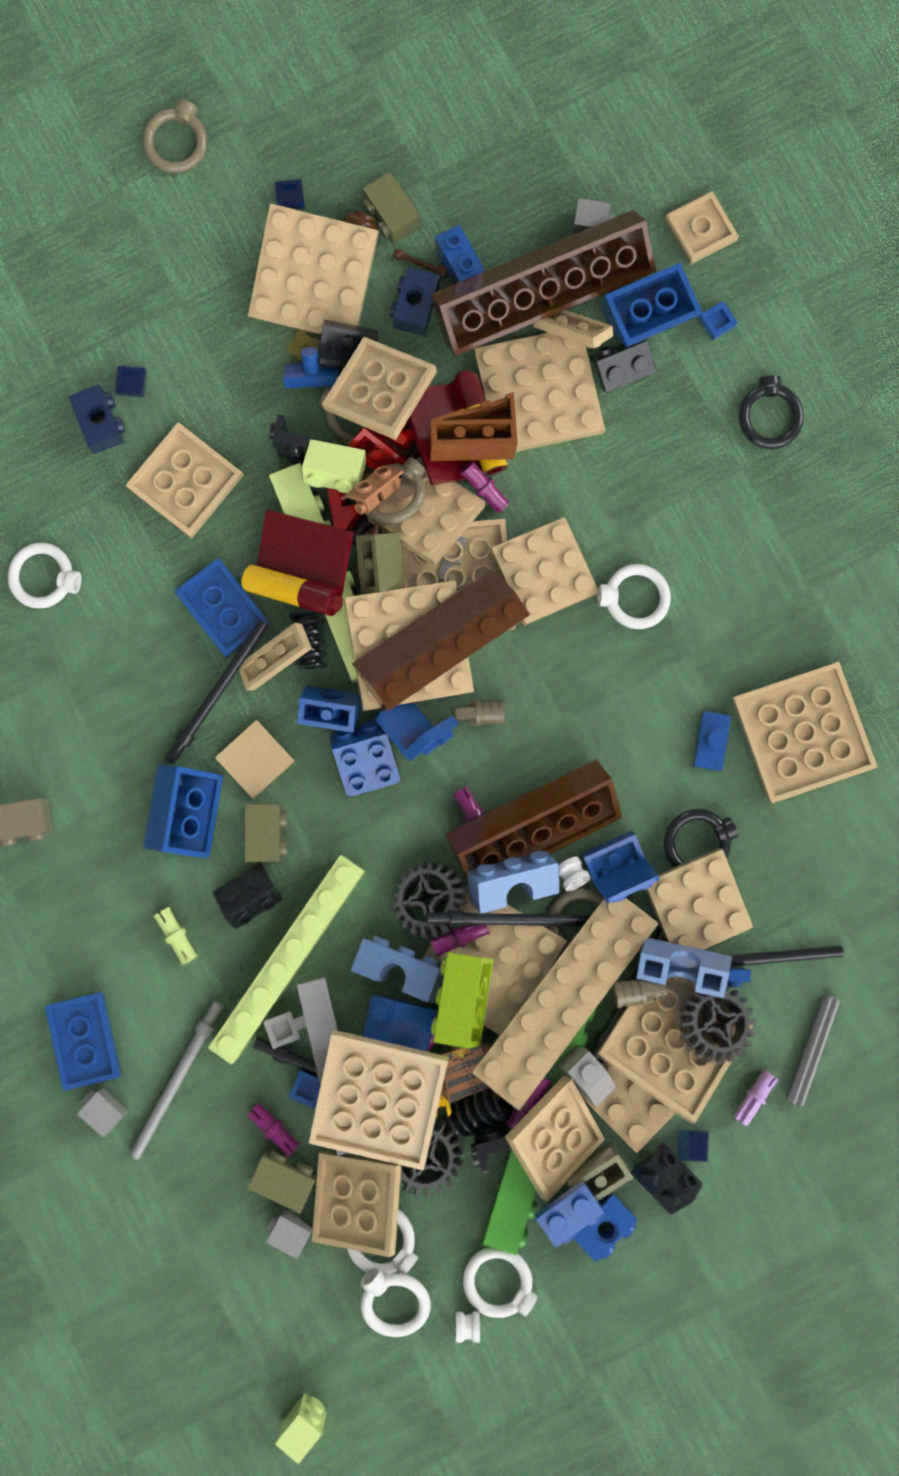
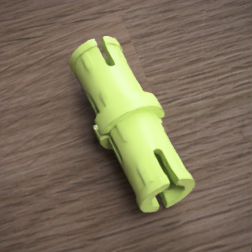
M170 907L153 916L166 936L165 942L167 945L171 944L182 966L198 957L185 936L187 933L185 928L181 929Z

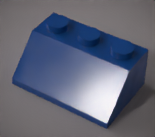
M681 263L604 295L600 305L608 325L612 326L613 333L626 347L703 314Z
M158 764L143 849L209 859L224 775Z
M372 995L362 1037L428 1052L432 1035V1022L434 1017H436L437 1009L390 996Z

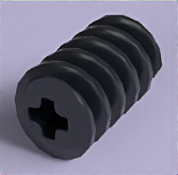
M308 609L294 611L289 615L291 621L303 625L312 648L295 660L293 664L300 666L298 669H320L328 666V663L320 661V658L326 656L327 652L319 650V647L327 644V642L318 639V636L325 634L326 630L317 628V625L324 623L325 619L317 617L318 612Z
M489 1087L484 1092L480 1091L475 1093L474 1096L466 1097L465 1100H458L456 1104L451 1103V1114L448 1116L447 1113V1117L454 1132L466 1138L491 1126H496L500 1122L508 1121L512 1115L513 1108L511 1104Z

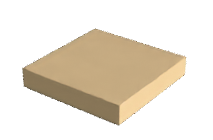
M713 191L666 214L664 217V221L689 265L737 241L739 237Z
M258 720L253 722L215 757L252 799H255L295 762Z

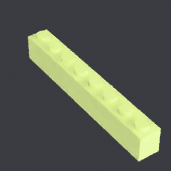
M300 463L269 475L285 514L331 526L330 521H323L320 512L325 509L319 494L313 496L310 489L311 485L303 483V471ZM350 570L346 572L343 598L354 596L351 588L356 585ZM343 600V605L339 612L333 616H325L353 684L357 683L356 670L352 665L354 658Z
M339 856L208 1047L211 1051L231 1065L237 1061L366 872L364 869L345 856Z

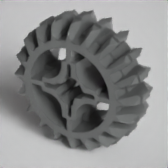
M421 861L418 864V871L415 867L409 866L410 875L407 876L401 873L400 877L404 880L403 883H394V887L399 889V892L391 894V898L398 901L391 906L392 910L399 911L395 919L399 922L403 921L401 927L404 930L411 928V934L414 936L421 932V937L428 939L430 933L435 938L439 937L440 928L444 933H449L450 928L447 927V924H426L425 922L418 921L413 916L411 908L423 909L425 915L426 912H439L440 907L448 902L444 913H447L448 910H460V906L468 904L465 899L460 898L467 894L465 888H459L463 883V879L460 877L455 878L457 872L454 869L447 871V865L444 863L437 866L435 861H430L427 867ZM430 878L442 879L447 885L448 890H435L434 884L430 882ZM419 884L418 892L411 896L413 889ZM429 894L434 896L430 905L424 903L425 898L428 899L427 896Z
M726 986L724 998L692 991L689 993L691 1000H683L682 1005L687 1010H680L678 1012V1015L684 1018V1021L677 1023L678 1028H685L686 1033H682L680 1038H688L690 1040L686 1045L688 1050L696 1047L695 1057L700 1058L704 1055L705 1062L710 1063L715 1059L717 1064H722L725 1059L728 1062L734 1061L735 1055L743 1056L745 1054L743 1047L748 1048L752 1045L747 1037L755 1036L756 1032L749 1029V1026L756 1024L757 1021L749 1019L748 1014H751L754 1009H745L744 1005L747 999L744 997L738 1000L739 991L732 990L729 993V988ZM714 1001L724 1004L732 1013H724L719 1004L716 1005ZM703 1005L704 1009L702 1012L704 1018L702 1023L697 1025L698 1012ZM717 1019H726V1021L720 1023V1025L717 1026V1028H707L708 1025L713 1024V1022ZM735 1022V1034L733 1039L730 1041L729 1038L732 1037L730 1033V1026L732 1025V1023ZM706 1033L712 1036L714 1042H718L719 1047L708 1043L701 1034Z
M442 1120L438 1127L433 1126L429 1144L430 1160L427 1161L426 1159L424 1170L431 1168L441 1172L433 1177L420 1178L418 1176H420L423 1170L412 1168L408 1172L401 1165L400 1183L403 1180L406 1181L403 1191L407 1192L412 1185L415 1187V1196L419 1195L420 1188H425V1196L429 1197L431 1187H434L437 1194H440L442 1192L440 1183L449 1188L452 1183L448 1176L458 1178L459 1173L453 1167L461 1168L463 1166V1161L455 1158L463 1155V1149L454 1148L461 1143L459 1137L450 1139L455 1133L452 1128H449L446 1132L443 1131L446 1121ZM439 1139L446 1145L449 1153L447 1164L441 1161V1157L434 1151Z

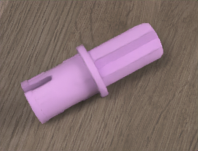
M762 1069L750 1090L745 1091L747 1096L734 1114V1118L747 1126L761 1104H766L765 1099L776 1082H778V1079Z

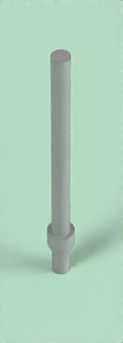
M214 1000L204 1019L199 1020L194 1029L196 1034L129 1153L133 1158L140 1159L206 1037L210 1038L215 1029L214 1023L224 1007L222 1003Z

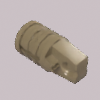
M504 699L484 702L469 701V707L455 708V719L457 721L470 720V726H481V724L505 725Z
M641 979L615 982L613 984V994L616 1007L622 1008L623 1006L653 1003V998L666 996L667 987L663 984Z

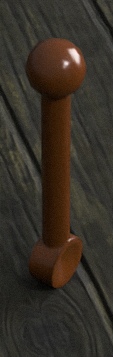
M402 249L394 251L393 255L397 260L404 259L434 271L440 275V278H444L447 274L445 266L440 265L436 267L404 254Z

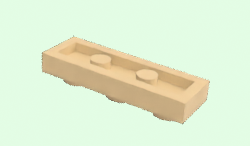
M567 310L533 323L535 328L561 336L569 341L578 342L589 348L599 347L613 336L611 325Z
M292 624L245 660L239 672L246 690L254 691L312 649L302 624Z

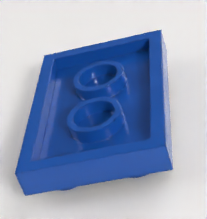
M219 558L174 591L226 658L242 646L259 620L271 625Z
M104 991L45 1006L63 1091L122 1076Z

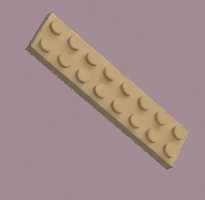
M627 898L620 902L607 903L603 899L473 1070L472 1074L519 1111L659 923Z

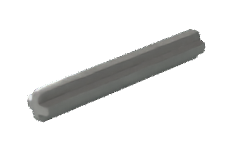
M823 996L792 1084L788 1101L797 1106H803L836 1015L840 1002L834 997Z

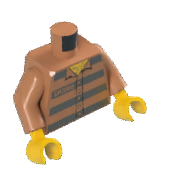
M481 1043V1046L469 1049L450 1045V1049L440 1052V1055L448 1056L449 1059L438 1108L441 1106L446 1107L448 1116L451 1114L450 1102L489 1088L472 1074L473 1070L492 1047L489 1043Z

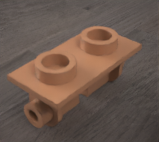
M384 465L378 467L372 475L364 481L357 483L355 488L345 496L356 500L355 509L359 514H368L380 504L379 497L385 500L399 489L401 484L399 476L404 472L403 470Z

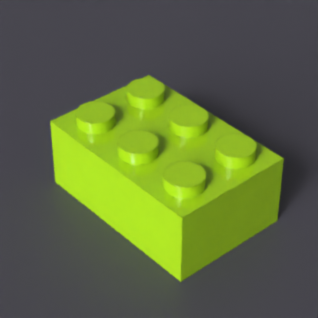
M448 952L447 958L443 959L441 965V975H444L443 987H439L436 996L439 1012L438 1017H434L431 1028L432 1035H435V1043L468 1049L481 1046L494 959Z

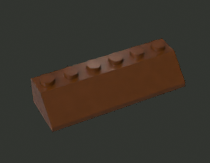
M491 570L353 662L352 665L383 711H390L524 620L530 614L516 592L499 575Z
M596 759L445 833L453 856L468 884L467 871L476 869L484 864L492 865L504 862L508 858L528 856L535 851H547L551 854L621 819L622 814L613 779Z

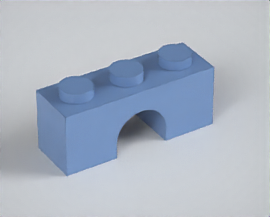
M535 851L528 856L508 858L504 862L492 865L484 864L476 869L467 871L469 901L480 914L507 907L506 898L508 891L518 883L522 884V888L533 900L559 893L558 862L547 851Z
M374 936L373 940L363 938L351 971L375 981L386 982L390 970L399 965L403 968L406 975L402 992L426 1002L436 1003L437 991L439 987L443 986L444 975H441V961L425 956L424 960L414 957L416 951L403 946H399L398 950L389 947L390 941L378 936Z
M647 938L644 941L640 956L637 979L666 985V981L670 977H683L695 984V992L724 998L732 956Z

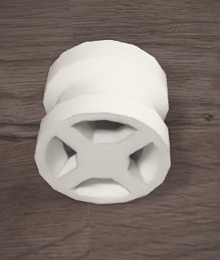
M580 857L569 858L558 865L559 877H562L564 881L563 886L566 891H573L582 887L591 878L588 871L583 870Z
M474 1311L471 1315L456 1312V1343H462L464 1340L480 1343L479 1311Z

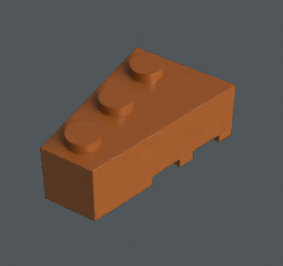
M514 392L506 394L505 398L493 402L489 400L482 402L480 406L469 410H464L463 408L430 419V461L501 460L515 458L518 440Z

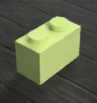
M310 439L302 466L303 483L313 487L336 489L342 493L350 492L357 483L362 481L366 467L365 450Z
M304 1393L281 1423L275 1444L297 1464L301 1462L322 1435L327 1414L324 1405L317 1398H309Z

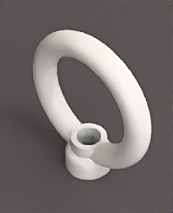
M33 543L22 548L13 557L8 569V584L12 594L22 604L32 608H47L61 601L67 593L76 594L81 586L80 572L72 571L68 557L60 548L49 543ZM36 554L52 556L61 568V572L57 577L58 587L54 592L45 597H33L27 594L22 589L19 581V573L23 563L29 557Z
M631 564L624 566L611 576L607 584H600L598 587V606L607 607L613 618L628 628L646 629L656 625L665 617L670 606L671 594L667 581L657 570L647 565ZM632 575H641L649 578L654 582L659 591L660 601L657 609L651 615L644 618L631 617L625 614L618 605V586L625 578Z
M399 1209L397 1224L403 1234L402 1249L393 1260L387 1263L372 1262L360 1251L347 1249L352 1261L361 1270L368 1272L377 1267L384 1275L396 1271L406 1275L419 1258L413 1253L415 1244L413 1227L407 1216Z
M487 1247L474 1254L465 1267L463 1287L466 1297L477 1311L486 1316L504 1318L519 1312L526 1317L538 1298L532 1292L531 1271L525 1260L518 1253L514 1255L496 1248ZM500 1258L507 1260L519 1272L521 1279L520 1289L508 1304H489L476 1291L474 1283L476 1271L482 1263L489 1259Z
M377 1267L368 1271L363 1277L361 1286L365 1291L361 1298V1312L365 1322L374 1331L385 1336L402 1337L414 1333L423 1326L429 1316L431 1303L426 1288L417 1279L400 1273L384 1275ZM388 1286H403L410 1289L416 1295L419 1301V1309L415 1317L406 1323L388 1324L381 1321L375 1315L372 1308L374 1297L382 1295Z

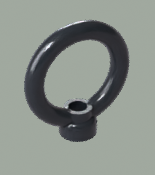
M777 375L760 377L758 379V386L744 397L739 408V424L743 434L751 443L760 448L778 449L785 447L798 436L803 425L804 412L799 398L790 389L781 385V377ZM779 396L789 404L792 410V424L789 430L780 437H763L751 425V407L760 397Z
M692 809L676 816L668 825L664 835V851L671 865L677 867L686 863L679 857L676 851L675 838L677 832L684 824L694 820L705 821L714 827L715 833L720 840L719 848L723 849L727 859L731 848V840L739 837L730 817L721 819L715 813L704 809Z

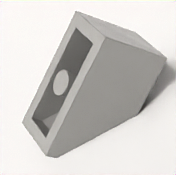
M579 1045L557 1065L567 1077L572 1078L576 1087L594 1107H597L616 1088L605 1068L588 1050Z

